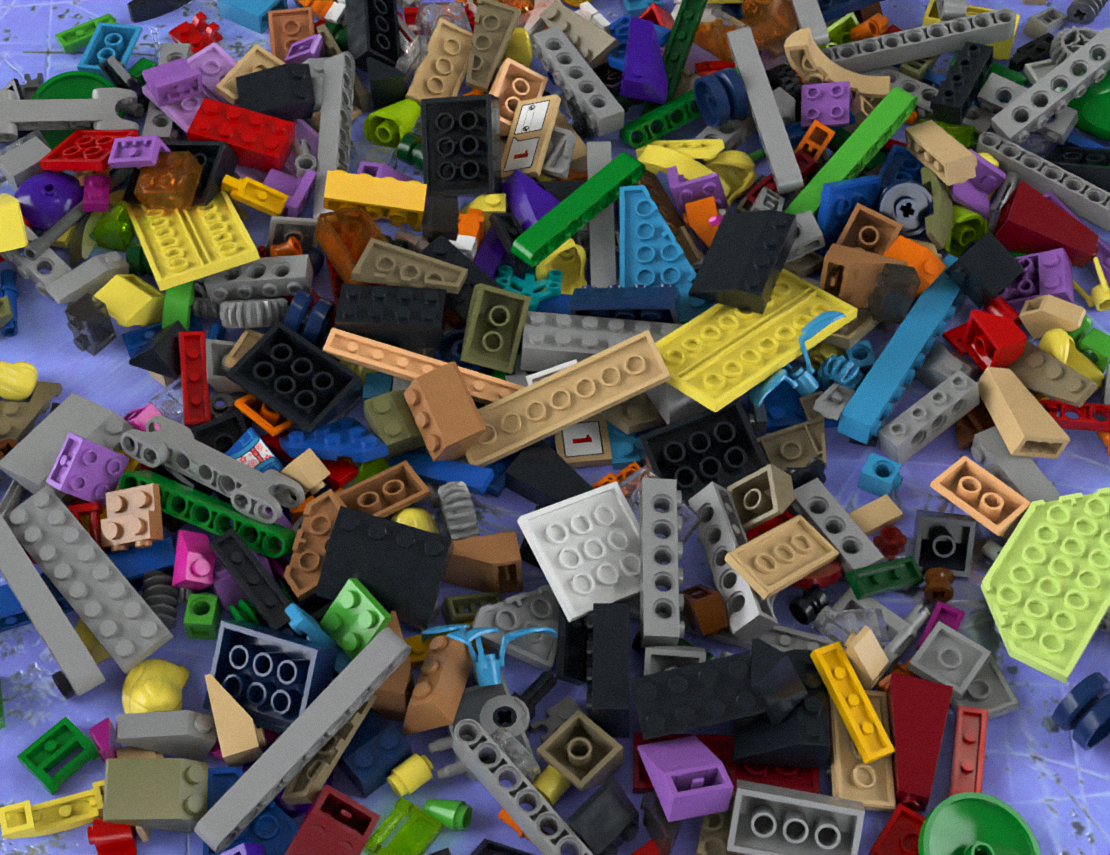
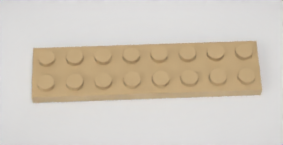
M649 330L478 409L487 430L466 451L465 455L469 464L485 467L671 380L672 378Z

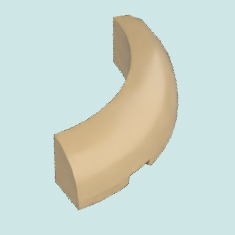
M810 27L800 29L786 39L784 44L786 57L792 69H795L801 76L802 82L805 85L849 81L852 100L861 95L875 108L891 91L890 76L858 74L844 69L831 61L815 43Z

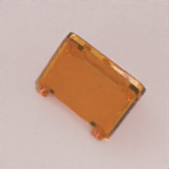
M743 0V19L729 26L723 24L722 18L712 22H700L693 43L725 63H734L726 32L749 26L757 49L760 51L794 33L797 29V20L790 0Z

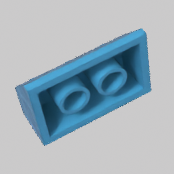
M99 22L77 66L78 71L98 74L113 83L99 67V64L104 59L113 55L126 67L143 31L142 26Z

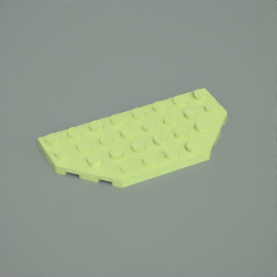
M1110 487L1098 489L1097 493L1083 495L1082 492L1060 496L1059 500L1044 502V500L1032 501L981 584L982 592L1009 656L1065 684L1110 607Z

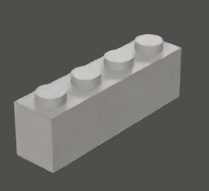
M996 426L975 434L971 453L973 458L980 462L986 471L1031 503L1038 500H1044V502L1059 500L1061 496L1030 457L1012 456Z

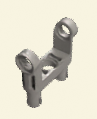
M850 587L831 607L827 605L820 611L813 623V627L822 633H826L828 630L832 631L848 613L856 617L890 641L883 650L889 660L883 677H885L894 670V666L898 664L900 656L917 638L918 629L929 620L931 613L926 607L920 612L923 605L916 604L914 609L902 619L872 597L857 601Z

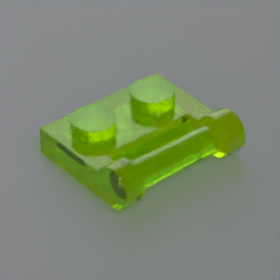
M400 797L394 804L395 809L364 846L363 851L368 855H424L444 830L442 823L408 800ZM404 816L409 817L408 821L386 848L381 846Z

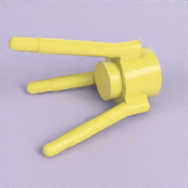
M1093 257L1101 284L1091 289L1090 296L1074 280L1073 288L1085 299L1088 307L1095 306L1098 311H1105L1110 309V288L1098 257Z

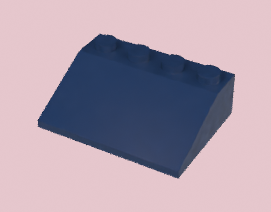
M244 620L221 621L210 674L250 715L256 726L283 734L329 686L333 677L338 649ZM207 690L203 708L212 711Z

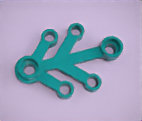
M499 266L498 278H496L495 282L504 290L531 297L528 311H535L541 300L561 295L563 272L560 270L548 271L547 278L535 281V266L531 269L530 273L523 274L525 275L523 281L513 275V268L511 266ZM510 285H514L518 289L522 290V292H519L516 289L510 287ZM546 287V290H543V291H540V292H537V293H534V294H533L534 291H537V290H540V289H543V288Z

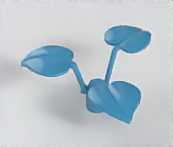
M826 311L805 325L801 330L802 335L799 336L798 340L806 367L798 365L792 368L788 363L785 367L789 371L788 375L790 378L787 376L785 369L778 370L748 391V397L751 402L760 408L764 398L783 380L788 382L793 389L796 388L802 397L813 393L819 387V383L812 375L815 370L811 366L805 341L812 338L829 324L846 316L841 312Z
M449 624L431 627L421 632L423 643L430 637L450 631L447 634L448 638L465 643L472 658L474 670H476L478 687L502 683L500 667L505 666L504 656L508 642L525 634L544 633L557 638V632L548 627L523 628L503 634L499 657L496 659L495 654L484 655L480 635L499 632L498 628L479 627L466 630L465 628H471V625ZM473 639L476 641L479 656H476L471 644Z

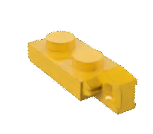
M226 174L221 182V190L229 193L230 197L270 216H282L286 209L285 204L289 195L249 177H245V179L239 178L238 180Z

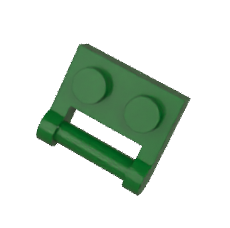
M65 716L21 752L17 758L53 796L60 790L59 786L91 759L94 761L100 755L96 746ZM79 746L83 749L81 753L52 777L47 774Z

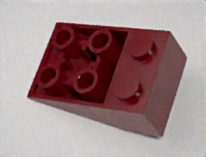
M326 784L309 807L284 855H360L380 815Z

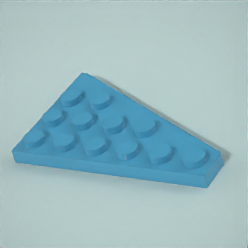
M645 185L620 187V286L629 288L634 285L643 284L648 287H659L661 284H671L674 287H678L681 295L680 324H686L713 307L714 304L711 301L689 296L690 288L697 274L677 243L668 224L660 214L655 202L650 197Z

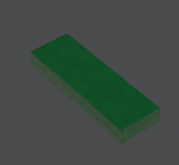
M913 556L850 570L845 574L857 601L918 586L925 581Z

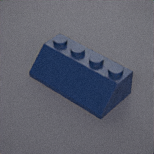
M638 284L629 288H623L620 285H609L608 288L585 285L582 288L574 289L569 303V310L572 315L680 324L681 295L679 288L671 284H661L659 287H648L647 285Z

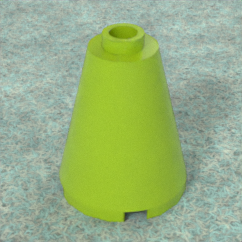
M407 98L370 113L363 125L367 141L371 140L375 145L373 148L384 155L396 154L399 142L404 135L413 131L421 116L419 104L415 100Z
M953 203V225L944 249L949 255L958 258L972 241L977 243L989 232V225L981 214Z

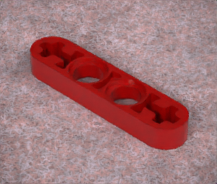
M1055 400L1038 401L1063 429L1110 432V405L1084 403L1078 408ZM1074 412L1079 418L1070 419L1065 413ZM1093 415H1103L1107 420L1097 421L1093 418Z

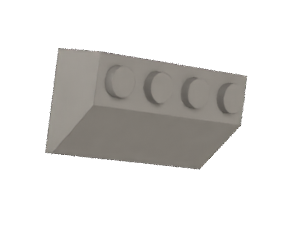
M737 779L727 851L749 855H858L865 815L863 802Z

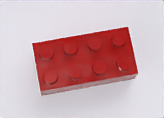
M204 98L187 131L188 141H226L239 157L237 164L267 173L272 168L282 172L293 148L292 143L296 140L294 122L209 98Z

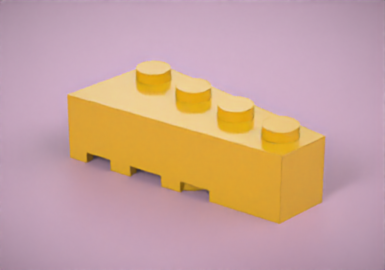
M327 170L323 208L353 216L357 215L358 212L363 213L367 219L373 221L384 218L390 220L393 226L401 227L402 223L412 225L413 231L420 232L427 184H421L415 180L408 182L399 181L393 177H372L366 173L357 175L343 170Z

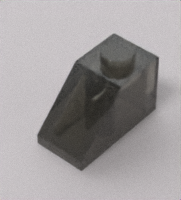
M653 787L651 792H645L640 809L645 810L642 823L660 855H670L684 819L668 822Z

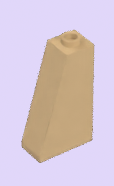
M987 367L977 382L979 385V395L1012 456L1057 459L1070 442L1069 436L1010 369Z

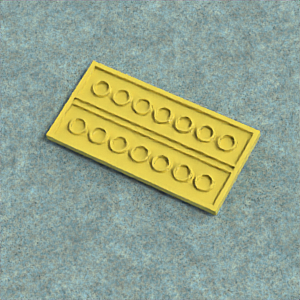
M221 190L207 206L124 203L160 291L260 259L258 250L226 191Z
M783 268L763 314L717 303L655 344L672 378L666 381V383L716 413L802 355L798 338L802 335L801 330L816 316L826 311H837L843 313L846 317L834 321L812 338L805 341L807 351L855 319L858 309Z

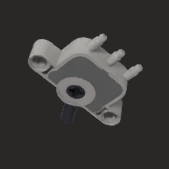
M473 664L475 686L464 689L453 724L445 726L449 736L429 743L430 753L441 752L452 748L456 724L463 719H473L482 726L522 773L531 775L527 779L532 784L539 776L538 764L528 741L531 733L530 721L536 716L535 706L557 684V679L551 672L545 671L521 696L516 692L511 695L501 668V684L478 687L476 670H474ZM470 735L460 736L464 741L474 740ZM456 753L458 762L437 770L439 779L450 778L463 773L468 779L479 781ZM488 757L480 758V761L484 764L494 763Z

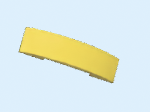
M648 145L638 158V161L645 165L646 170L655 175L659 171L667 174V168L673 166L677 167L679 175L684 174L686 181L714 173L706 166L682 153L655 145ZM720 178L727 199L732 189Z
M105 780L93 782V789L32 806L30 800L1 807L0 824L3 838H29L59 833L92 823L93 819L102 818Z

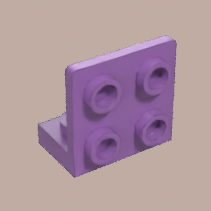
M186 58L142 71V76L159 107L203 93L202 74L198 67L191 69Z
M850 82L802 85V129H809L815 119L827 127L848 126L850 124V104H852Z
M158 135L115 138L108 164L112 168L136 167L142 170L179 167L180 161Z
M969 148L968 150L971 153L973 152L977 158V167H975L976 177L968 179L962 184L950 185V197L956 204H961L965 208L981 214L987 221L990 219L989 194L1006 180V174Z
M676 166L667 168L670 190L682 221H684L683 213H687L685 204L714 196L718 210L729 208L718 173L686 181L684 174L679 175Z
M273 168L270 169L262 184L289 195L285 204L286 209L281 217L300 218L315 190L317 172L307 169L303 177L295 178Z
M69 431L46 483L62 492L88 502H99L106 508L105 493L115 491L129 462V457L95 444Z

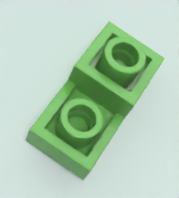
M195 280L166 289L162 329L179 320L187 331L190 330L191 305L194 304Z

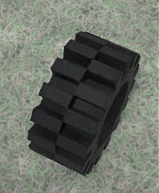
M785 63L767 70L766 75L772 91L781 87L795 99V104H798L801 101L800 88H802V83L798 82L800 78L795 76L796 71L791 70V66Z

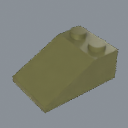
M482 283L475 285L468 309L460 361L512 374L531 297Z
M405 390L390 391L364 401L363 417L370 431L388 447V456H384V460L426 445L403 395Z
M108 758L106 760L103 822L189 834L194 831L197 823L207 813V762L183 758Z

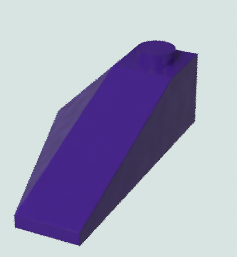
M631 17L619 95L665 105L668 79L654 22Z
M516 169L501 185L504 194H506L510 210L514 213L523 232L560 203L554 197L555 195L545 191L537 182L519 169Z

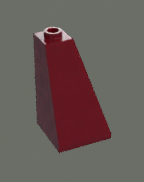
M1023 181L1019 182L1002 205L993 231L994 237L1009 251L1030 255L1064 248L1072 262V266L1083 268L1089 260L1093 261V257H1096L1099 247L1096 246L1099 235Z
M892 672L887 689L890 740L895 749V752L892 753L896 805L901 803L913 811L925 812L930 799L953 687Z

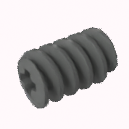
M1074 0L1067 9V17L1075 23L1090 24L1108 0Z
M156 570L148 571L143 576V592L141 597L168 630L175 628L177 623L175 620L177 610L175 608L178 605L176 599L179 594L178 587L172 586L173 577L167 573Z

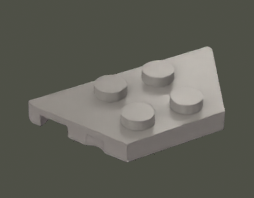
M553 127L541 173L567 179L576 141V135L572 131Z

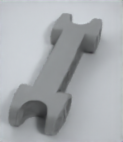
M97 88L92 91V99L17 100L16 92L13 90L0 89V142L15 141L18 139V131L137 130L139 134L138 123L122 119L117 115L120 109L135 105L138 102L137 93L122 88Z
M158 415L149 419L145 425L146 432L131 429L121 435L120 443L122 449L127 455L138 462L152 468L163 464L231 498V503L238 512L262 523L271 524L278 520L282 515L281 506L296 508L304 502V489L295 480L273 469L262 473L195 440L192 431L188 427L164 416ZM154 423L161 427L158 431H156ZM129 437L134 441L135 448L130 444ZM289 489H291L292 491H294V493L296 494L297 500H294V499L291 497V495H290V493H289ZM267 507L272 509L273 516H270L265 511Z

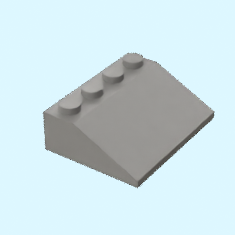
M72 392L0 460V469L32 494H35L48 484L46 481L69 431L95 444L118 451L119 449L123 450L120 443L121 435L128 430L134 429V426L114 411ZM129 437L130 444H132L134 441ZM49 485L65 506H69L78 498Z

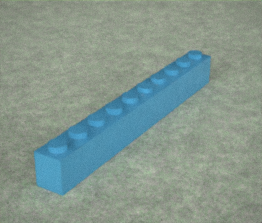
M949 254L946 256L943 263L947 267L922 292L842 411L837 432L866 445L872 436L877 437L878 431L881 430L883 425L882 420L890 417L894 408L893 403L901 400L905 391L904 386L906 384L911 385L916 374V368H922L926 359V353H931L935 347L936 337L943 335L947 326V320L952 321L956 314V306H962L967 295L944 272L959 258Z

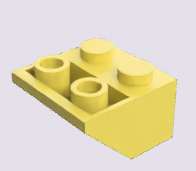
M116 274L91 297L90 303L99 308L98 311L116 319V323L123 327L129 328L132 325L146 327L148 324L161 322L165 294L134 274Z

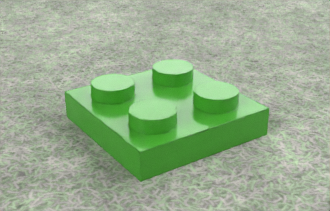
M349 578L319 624L353 660L380 631L386 628L393 617L357 578Z

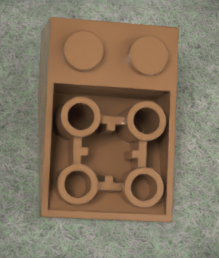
M832 243L824 257L819 288L855 308H898L908 262Z
M516 531L498 532L494 535L481 537L472 536L467 539L453 541L454 550L443 582L485 593L499 591L500 594L523 591L522 562Z
M391 611L390 615L393 618L386 628L389 627L403 639L396 611ZM409 657L373 693L377 698L372 708L388 720L404 722L407 708L415 688Z

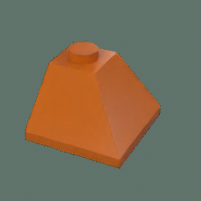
M901 235L882 254V256L908 262L899 302L902 307H905L927 289L947 267L928 248Z
M250 393L234 403L246 417L273 437L294 426L293 423Z

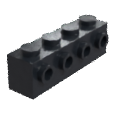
M966 41L962 50H958L955 63L949 66L947 77L941 81L937 96L932 97L930 109L933 110V120L961 126L993 66L992 46Z

